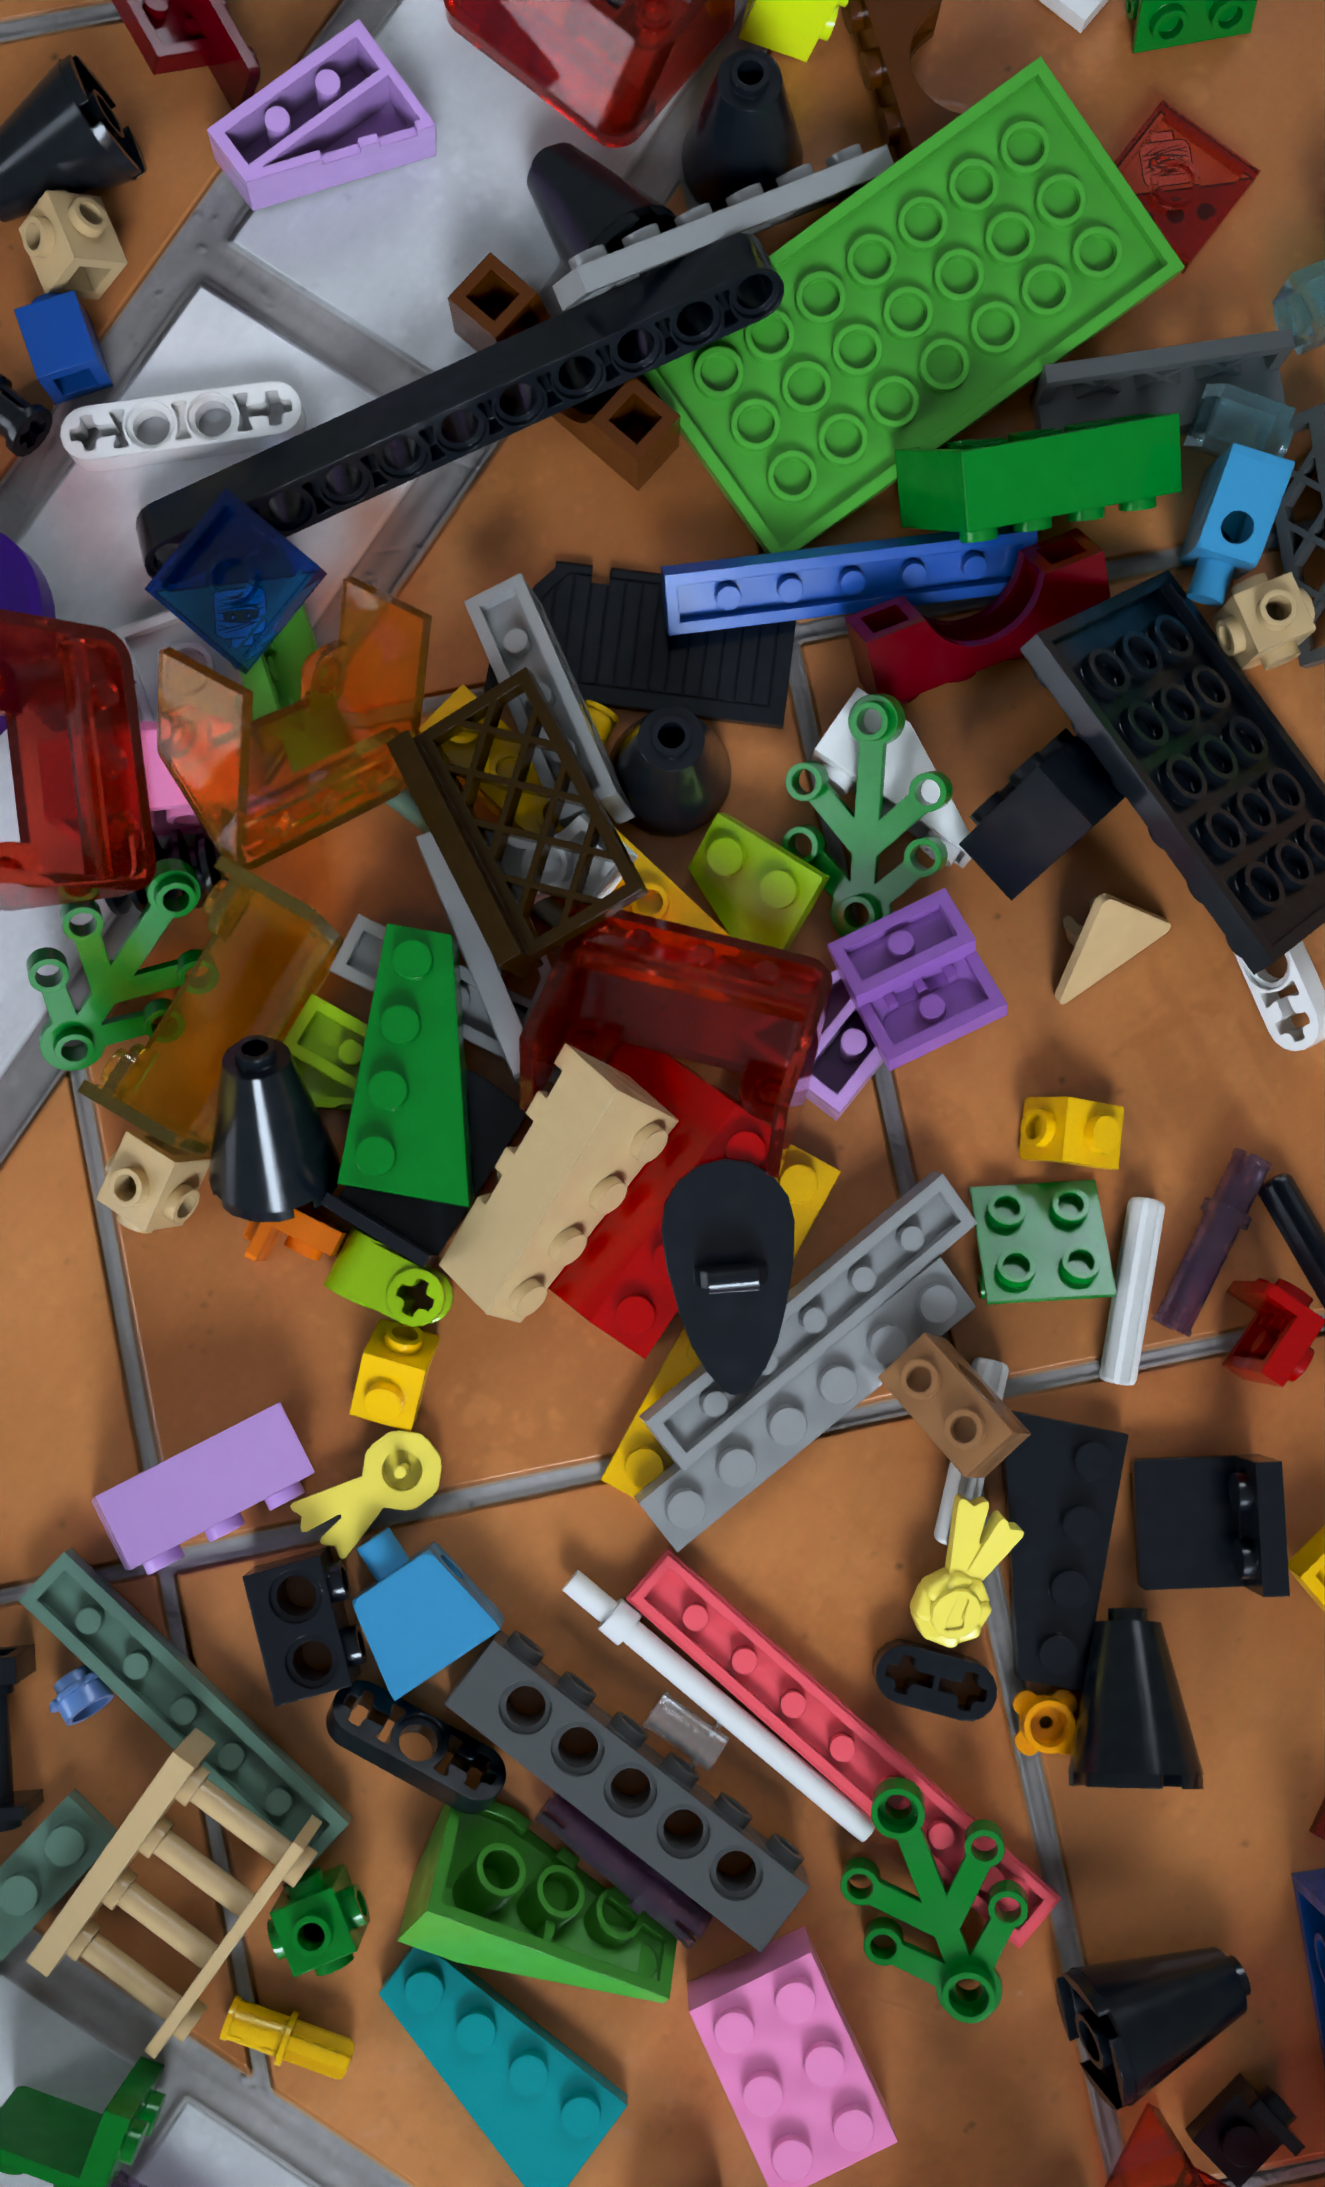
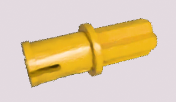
M238 1995L235 1996L219 2038L275 2057L274 2065L280 2067L284 2060L336 2080L342 2079L347 2073L355 2049V2042L351 2038L298 2020L300 2015L298 2011L293 2010L290 2017L243 2000V1997Z

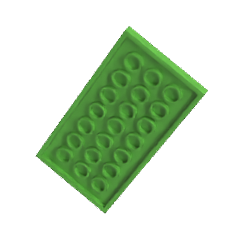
M1040 56L769 255L784 283V295L781 304L772 314L741 330L644 373L640 377L648 389L680 415V434L765 554L801 550L808 547L897 481L895 450L920 447V449H942L947 445L946 442H951L1036 380L1044 365L1059 363L1177 277L1185 266Z

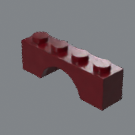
M1074 528L1020 549L1014 572L1002 593L990 605L972 616L952 621L932 619L919 613L905 596L901 595L845 617L859 682L869 695L877 693L888 694L896 698L902 705L913 701L919 694L946 683H958L968 680L977 671L1005 660L1024 658L1025 656L1020 651V648L1037 633L1111 598L1105 553L1103 549L1081 530Z

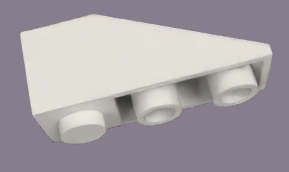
M858 687L815 747L810 760L820 763L826 769L829 776V784L842 796H846L848 792L856 796L859 742L850 732L848 717L854 703L860 698L869 695ZM871 708L865 713L863 721L866 729L871 733H876L882 724L880 714ZM905 720V726L901 735L893 742L887 744L882 817L909 794V786L916 776L925 772L936 771L911 723ZM927 779L922 784L921 794L927 802L936 803L940 797V788L935 781ZM952 799L943 808L928 812L907 830L917 838L934 836L940 839L945 844L948 853L945 866H951L954 862L961 868H964L971 860V857L959 845L970 832ZM920 845V849L935 860L934 851L927 845Z

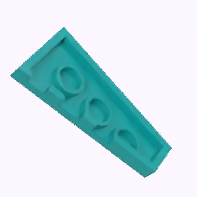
M411 1946L380 1988V1997L524 2187H567L628 2105V2095L464 1964Z

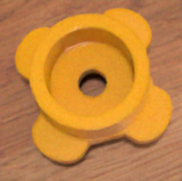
M1058 1688L1052 1694L1036 1695L1029 1689L1019 1691L1012 1701L1013 1709L1018 1713L1019 1730L1014 1735L1016 1748L1027 1756H1032L1038 1751L1046 1754H1070L1076 1730V1722L1072 1714L1077 1708L1075 1696L1064 1688ZM1044 1716L1051 1718V1724L1047 1728L1040 1726V1719Z

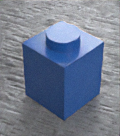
M74 290L65 293H46L35 298L31 304L14 309L36 377L55 405L114 386L91 318Z

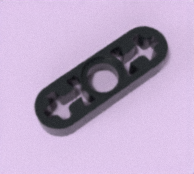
M356 1680L352 1686L339 1689L327 1712L326 1727L329 1735L338 1745L460 1812L476 1814L486 1810L494 1802L505 1784V1764L494 1749L402 1698L394 1701L389 1691L372 1682ZM357 1704L369 1710L366 1719L362 1721L360 1726L354 1725L348 1720ZM390 1719L395 1724L384 1743L378 1737L386 1722ZM409 1732L423 1735L432 1746V1757L425 1761H413L407 1758L400 1749L399 1737ZM448 1751L454 1756L442 1775L436 1770ZM471 1767L482 1772L480 1784L476 1790L464 1784L467 1779L466 1773Z

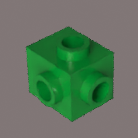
M343 1863L324 1872L321 1871L320 1867L309 1869L304 1872L294 1888L285 1882L283 1884L284 1889L270 1912L271 1919L267 1922L269 1940L277 1958L280 1960L287 1958L294 1978L311 1970H315L317 1976H324L345 1967L354 1959L353 1953L357 1952L370 1921L364 1894L358 1884L352 1885L345 1864ZM311 1923L318 1924L322 1930L314 1932Z

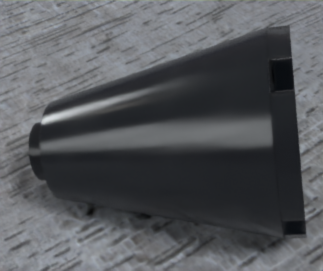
M739 50L729 55L723 61L684 139L682 148L684 182L695 201L700 205L709 203L713 213L727 208L726 198L750 185L761 183L765 193L778 187L776 182L778 177L803 165L802 145L781 70L771 56L760 50Z
M69 54L65 58L60 59L0 126V220L2 222L12 221L29 215L46 190H66L69 193L91 195L134 181L147 171L144 156L129 126L121 128L120 123L111 110L116 107L112 98L95 74L77 55L72 57Z
M562 142L547 146L538 152L532 161L527 176V186L567 274L572 271L568 260L589 248L604 244L607 254L625 248L622 239L645 226L657 223L661 233L677 227L674 221L677 216L670 209L570 143Z
M661 707L633 723L617 739L609 756L635 815L634 818L628 820L629 824L650 835L678 837L688 834L690 831L711 821L719 813L729 794L731 764L723 742L709 726L693 713L681 707Z
M264 1035L247 1036L232 1045L222 1058L209 1167L210 1187L213 1195L216 1194L222 1200L223 1208L233 1216L253 1222H281L295 1218L293 1209L312 1201L315 1209L321 1205L320 1203L327 1192L333 1193L338 1187L337 1183L340 1172L339 1156L289 1048L283 1042Z
M1109 1608L1108 1621L1095 1622L1068 1768L1069 1786L1086 1785V1787L1163 1789L1164 1786L1182 1787V1789H1203L1204 1773L1161 1622L1148 1621V1611L1145 1608Z
M1217 1947L1073 1967L1069 1971L1062 1973L1063 1976L1057 1978L1055 1983L1057 2004L1069 2041L1080 2037L1082 2045L1090 2058L1080 2063L1098 2095L1115 2110L1127 2105H1134L1244 2015L1247 2011L1246 1996H1249L1251 1993L1249 1979L1240 1962L1232 1955L1226 1956Z

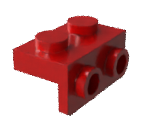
M1258 1278L1256 1281H1233L1227 1292L1254 1310L1256 1314L1222 1365L1244 1380L1284 1387L1287 1381L1293 1382L1297 1380L1311 1363L1314 1349L1310 1346L1325 1324V1319L1309 1308L1313 1302L1312 1297L1292 1283L1280 1278L1277 1279L1275 1284L1262 1278Z

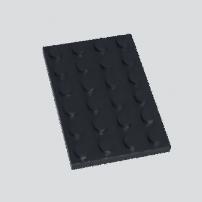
M1169 570L1037 633L1020 648V651L1031 664L1036 679L1054 696L1071 720L1075 733L1090 746L1108 771L1113 786L1119 793L1126 796L1148 827V832L1154 843L1167 853L1187 881L1190 893L1198 902L1205 906L1225 934L1231 950L1244 960L1254 975L1273 964L1325 923V784L1232 656H1228L1223 651L1216 634L1192 601L1186 597V593Z

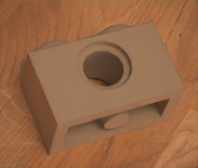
M924 1332L878 1376L879 1380L965 1478H985L1031 1435V1432L945 1337Z

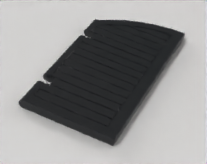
M556 561L555 568L533 587L532 590L543 605L585 701L592 700L607 708L647 713L665 706H677L690 711L696 717L703 720L783 729L796 620L669 636L665 628L661 573L612 567L610 570V584L607 585L591 583L593 565ZM491 664L488 667L484 687L485 692L499 684Z

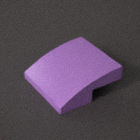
M946 888L827 944L828 951L889 1072L1008 1015L1007 1002L978 955L976 939Z

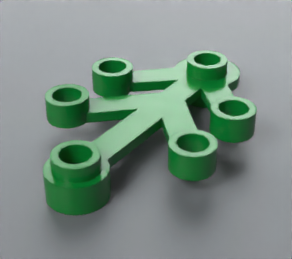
M884 693L866 695L854 703L849 712V729L852 736L859 742L855 814L829 784L828 773L820 763L815 761L798 763L791 767L786 775V788L789 794L796 800L809 801L852 853L851 876L849 877L824 849L825 839L817 827L809 824L794 827L785 834L782 841L784 849L830 876L824 888L833 898L830 909L831 921L841 937L893 913L892 903L922 877H928L939 872L945 866L948 858L946 846L940 839L934 836H923L912 841L905 849L904 861L877 882L879 855L928 812H933L946 806L953 793L951 781L945 774L939 771L919 774L912 780L909 786V794L882 817L887 744L893 742L901 735L905 726V712L902 705L896 698ZM870 708L876 710L882 720L881 727L876 733L869 732L863 721L865 713ZM804 769L811 771L815 776L816 785L811 793L804 791L799 784V777ZM927 779L935 781L940 788V797L936 803L927 802L921 794L922 784ZM799 833L807 835L811 840L812 850L808 856L802 855L796 848L795 841ZM920 845L929 846L935 853V862L930 868L922 866L917 860L916 854ZM855 902L861 903L867 908L869 917L866 924H859L853 919L851 908Z
M168 858L154 863L147 870L144 877V889L149 903L110 961L101 936L104 922L98 903L86 896H75L68 899L60 909L62 928L65 935L76 943L90 991L78 1009H75L66 986L70 974L64 954L55 948L44 947L35 950L28 957L26 968L29 982L34 989L42 993L50 1016L39 1035L41 1054L50 1065L67 1071L81 1070L94 1064L102 1056L105 1046L148 1035L152 1040L158 1042L172 1041L183 1031L184 1022L179 1006L170 999L158 998L149 1002L144 1007V1010L105 1018L114 1004L178 986H181L187 992L198 994L210 990L215 985L218 974L213 958L209 953L200 949L188 950L182 953L176 960L139 969L171 920L190 913L200 900V886L193 868L188 863L180 859ZM172 889L186 891L177 898H163ZM79 913H88L93 916L92 920L84 925H76L70 922L72 917ZM44 965L59 967L56 973L49 976L37 973V970ZM203 966L207 968L199 976L192 977L186 975L187 971L192 967ZM162 1015L173 1017L169 1023L164 1025L153 1023L157 1017ZM71 1040L82 1041V1043L76 1046H63Z
M893 1777L886 1779L874 1791L871 1808L872 1821L881 1834L898 1841L919 1897L881 1879L877 1865L864 1857H855L845 1863L841 1873L840 1889L845 1899L850 1903L861 1906L871 1905L934 1936L942 1957L904 1941L901 1926L895 1920L888 1917L875 1918L866 1926L864 1935L865 1954L870 1961L877 1965H893L936 1986L937 1998L940 2004L956 2020L964 2023L981 2022L996 2010L1001 2001L1002 1981L1000 1974L995 1968L996 1963L1013 1929L1021 1926L1028 1916V1899L1024 1888L1012 1880L996 1882L988 1892V1913L990 1917L972 1949L969 1950L961 1926L990 1867L997 1865L1004 1856V1834L1001 1828L993 1821L980 1819L972 1822L967 1827L964 1835L965 1855L946 1891L922 1828L925 1819V1798L921 1789L914 1782L906 1778ZM892 1795H902L907 1797L911 1804L907 1808L899 1810L891 1807L887 1799ZM980 1836H987L996 1842V1846L989 1851H981L972 1843ZM855 1874H862L870 1878L872 1884L866 1888H857L850 1883L849 1879ZM1010 1897L1018 1901L1020 1905L1013 1911H1003L996 1903L1002 1898ZM884 1934L890 1936L895 1941V1944L889 1948H881L872 1939ZM962 1979H973L980 1982V1985L975 1989L967 1990L960 1987L957 1982Z

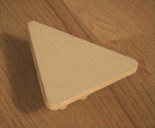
M1107 893L1089 900L1090 912L1084 926L1078 925L1069 915L1063 918L1066 938L1075 947L1055 991L1054 998L1060 1004H1066L1165 935L1170 930L1171 924L1164 917Z

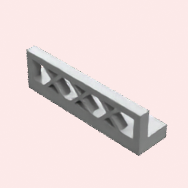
M519 573L464 601L498 683L503 682L527 667L534 674L604 809L607 810L617 825L634 818L635 815L543 605L523 575ZM524 692L507 703L517 728L522 734H525L533 708ZM542 726L539 738L550 740ZM535 748L532 763L543 787L554 789L561 760L555 752ZM571 781L567 793L579 795ZM564 803L559 823L565 829L579 815L589 813L585 807Z
M485 831L489 841L491 842L495 833ZM431 832L416 836L421 856L515 1085L559 1068L554 1062L561 1050L537 1060L534 1057L526 1037L534 1015L560 1024L567 1043L587 1054L547 956L541 957L544 965L537 968L541 979L531 1002L508 993L502 979L505 969L496 964ZM545 990L554 1011L539 1005ZM514 1006L527 1011L522 1024Z

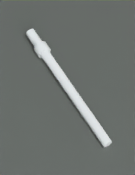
M577 1570L570 1577L562 1591L600 1622L597 1627L599 1631L617 1646L622 1642L628 1645L860 1842L868 1839L874 1831L875 1825L872 1818L642 1624L639 1621L642 1617L640 1612L623 1598L616 1602L581 1571Z

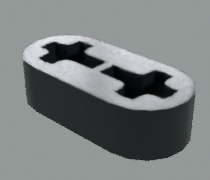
M896 1639L885 1643L877 1651L873 1659L872 1673L877 1686L887 1699L897 1704L960 1721H975L988 1714L997 1699V1686L994 1677L980 1661L967 1655L911 1640ZM903 1655H910L913 1667L919 1672L929 1674L927 1682L906 1678L903 1688L895 1687V1680L886 1669L889 1664L899 1665ZM966 1672H973V1680L982 1690L979 1696L968 1695L965 1704H958V1697L953 1690L940 1686L941 1678L962 1682Z

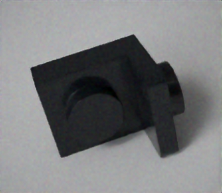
M1241 2073L1185 2128L1191 2140L1236 2187H1241L1282 2144L1294 2156H1297L1305 2148L1304 2144L1290 2127L1298 2118L1296 2114L1268 2084L1258 2092Z

